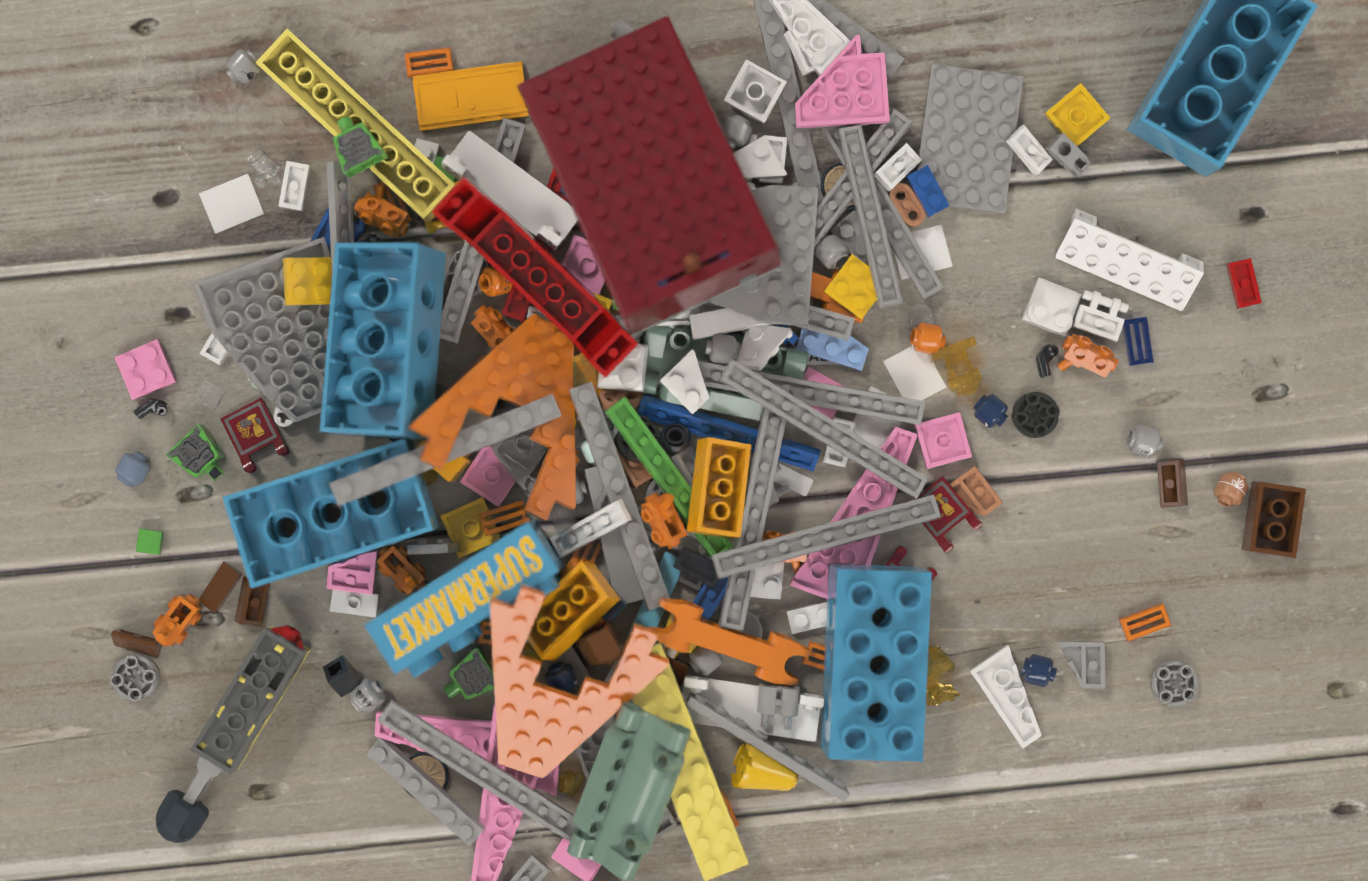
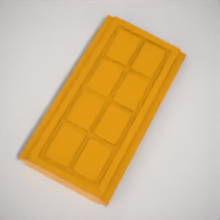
M522 61L412 76L420 131L500 121L503 118L515 119L530 116L517 88L518 84L525 81Z

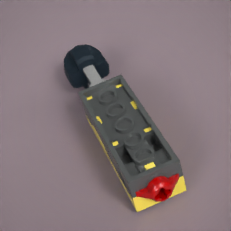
M290 625L280 627L269 626L262 630L190 749L200 756L197 761L198 774L186 793L179 790L169 791L157 811V831L165 840L182 843L194 838L209 816V810L202 804L203 802L200 801V798L212 778L219 776L225 771L229 774L237 771L258 739L311 651L310 648L303 644L301 632Z

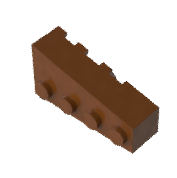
M608 621L602 628H597L590 633L584 634L572 645L585 666L599 665L605 661L609 665L620 658L624 642L613 622Z

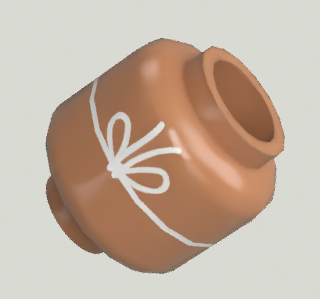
M1229 471V473H1224L1220 476L1213 493L1218 498L1217 502L1222 506L1240 505L1249 486L1243 475Z

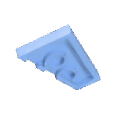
M804 328L801 330L796 346L797 350L807 351L809 355L862 371L869 350L851 335L849 341H845Z

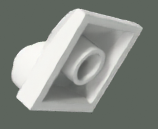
M746 59L724 102L737 111L764 124L787 81Z
M1038 277L1021 320L1059 336L1066 337L1068 330L1072 326L1073 317L1082 294Z
M639 343L606 378L599 372L597 388L644 392L648 345Z
M783 561L755 570L750 597L781 599L784 571Z

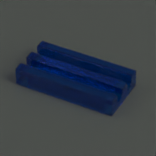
M1147 317L1125 320L1123 329L1129 366L1153 363ZM1139 323H1141L1146 359L1143 356ZM1129 324H1133L1138 360L1134 359Z

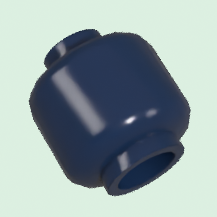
M984 394L973 407L975 410L974 417L987 428H993L996 424L1000 427L1009 417L1005 414L1008 410V405L994 394L988 396Z
M1032 654L1030 658H1025L1021 675L1024 676L1025 682L1046 687L1049 681L1054 682L1057 668L1053 667V660L1051 658Z
M564 661L550 665L544 676L547 686L573 694L574 689L579 683L573 667Z

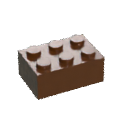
M1251 481L1241 550L1296 558L1306 488Z

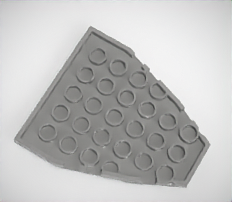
M769 185L751 190L779 248L781 267L768 275L709 302L728 308L735 313L745 315L761 323L808 326L819 188Z
M324 237L191 283L208 329L254 386L293 422L301 421L322 412L330 304L285 305L283 258L331 257Z

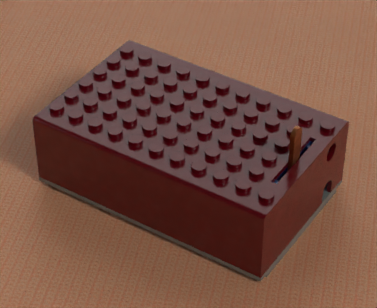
M669 16L660 18L517 85L618 311L631 335L646 331L768 275L781 267L779 248Z

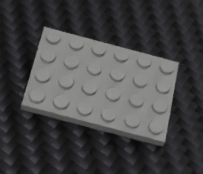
M938 64L931 65L919 149L921 161L917 164V170L927 165L929 166L950 205L949 207L998 214L1005 213L1013 149L1006 140L1017 128L1023 76Z

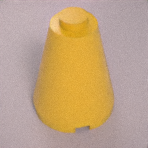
M747 742L739 747L733 765L737 766L736 773L731 772L732 787L738 789L789 791L792 787L796 786L798 781V774Z

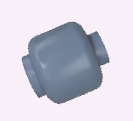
M135 451L134 454L125 453L115 468V472L118 475L117 479L130 487L141 485L151 469L150 464L146 462L148 457L138 451Z

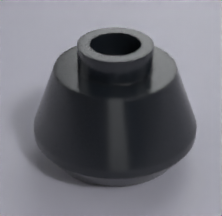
M670 423L661 430L660 443L667 451L679 453L690 445L691 433L683 424Z

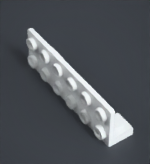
M471 131L467 132L451 155L447 154L442 161V169L459 181L466 177L507 210L528 232L554 251H556L578 221L569 203Z
M1075 209L1071 219V226L1056 253V258L1180 311L1185 308L1204 274L1202 261L1183 253L1176 260L1097 226V217L1079 209Z
M685 675L682 691L685 702L690 692L695 695L700 693L709 699L708 703L716 707L719 705L726 709L730 717L743 719L749 724L748 728L753 731L758 729L767 735L816 741L820 710L824 704V697L822 695L800 692L798 715L792 719L791 730H788V725L787 730L784 729L785 716H780V714L769 715L768 728H765V720L764 728L760 726L762 714L757 712L759 686ZM688 707L695 724L721 727Z

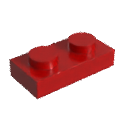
M1249 258L1226 264L1236 308L1239 309L1262 303L1252 259Z

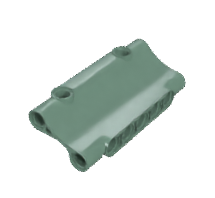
M691 325L654 326L646 330L644 344L648 345V356L643 393L657 394L665 402L683 405L660 380L692 349L696 353L697 360L710 362L709 354H705L707 340L711 341L713 336L694 340ZM725 333V335L735 336L737 342H740L741 349L744 335ZM683 334L686 336V339H678L676 335ZM780 345V350L776 353L777 357L770 358L761 370V372L803 379L808 352ZM706 386L710 398L699 409L761 421L763 406L740 392Z
M630 702L622 703L615 724L610 726L605 733L575 812L573 824L577 827V830H574L567 848V852L571 856L578 859L593 860L624 881L634 880L643 855L651 850L671 794L684 765L683 751L691 731L685 726L655 716L636 704Z

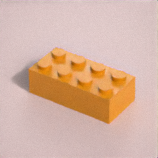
M710 437L698 439L687 532L729 539L741 537L751 451L750 444Z
M581 561L558 583L559 587L545 595L527 637V640L541 659L551 661L558 659L620 600L595 564Z

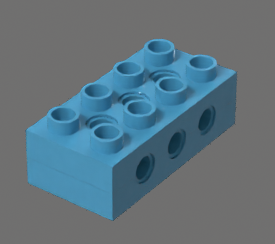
M335 243L320 432L350 437L428 440L427 437L409 429V426L435 403L446 253L419 243Z
M402 439L222 497L250 587L254 588L439 529L440 525L423 472L381 489L387 495L386 503L381 508L374 506L371 499L373 493H370L339 506L342 515L337 522L331 521L327 515L328 507L332 503L337 504L329 485L330 483L414 450L413 440ZM287 518L293 519L297 527L291 537L283 530V523Z
M829 563L823 681L824 704L821 726V750L828 759L923 762L932 572L915 566ZM884 607L885 618L882 622L873 624L871 619L872 613L877 608ZM876 655H883L881 667L878 670H870L869 664L871 659ZM875 702H881L880 712L874 717L867 716L869 706Z

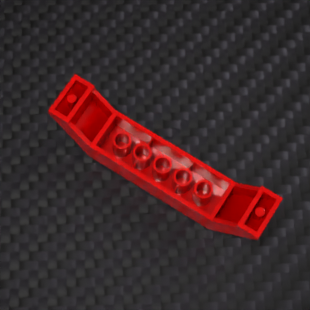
M463 177L431 211L446 227L450 228L480 253L566 335L589 363L605 378L639 344L604 303L507 210L466 177Z

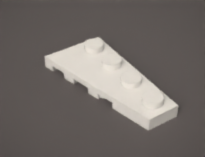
M769 0L818 76L826 70L851 42L808 0Z
M1009 645L1004 646L969 670L1022 749L1042 736L1032 707L1029 704L1025 688L1022 685L1018 669L1011 655Z

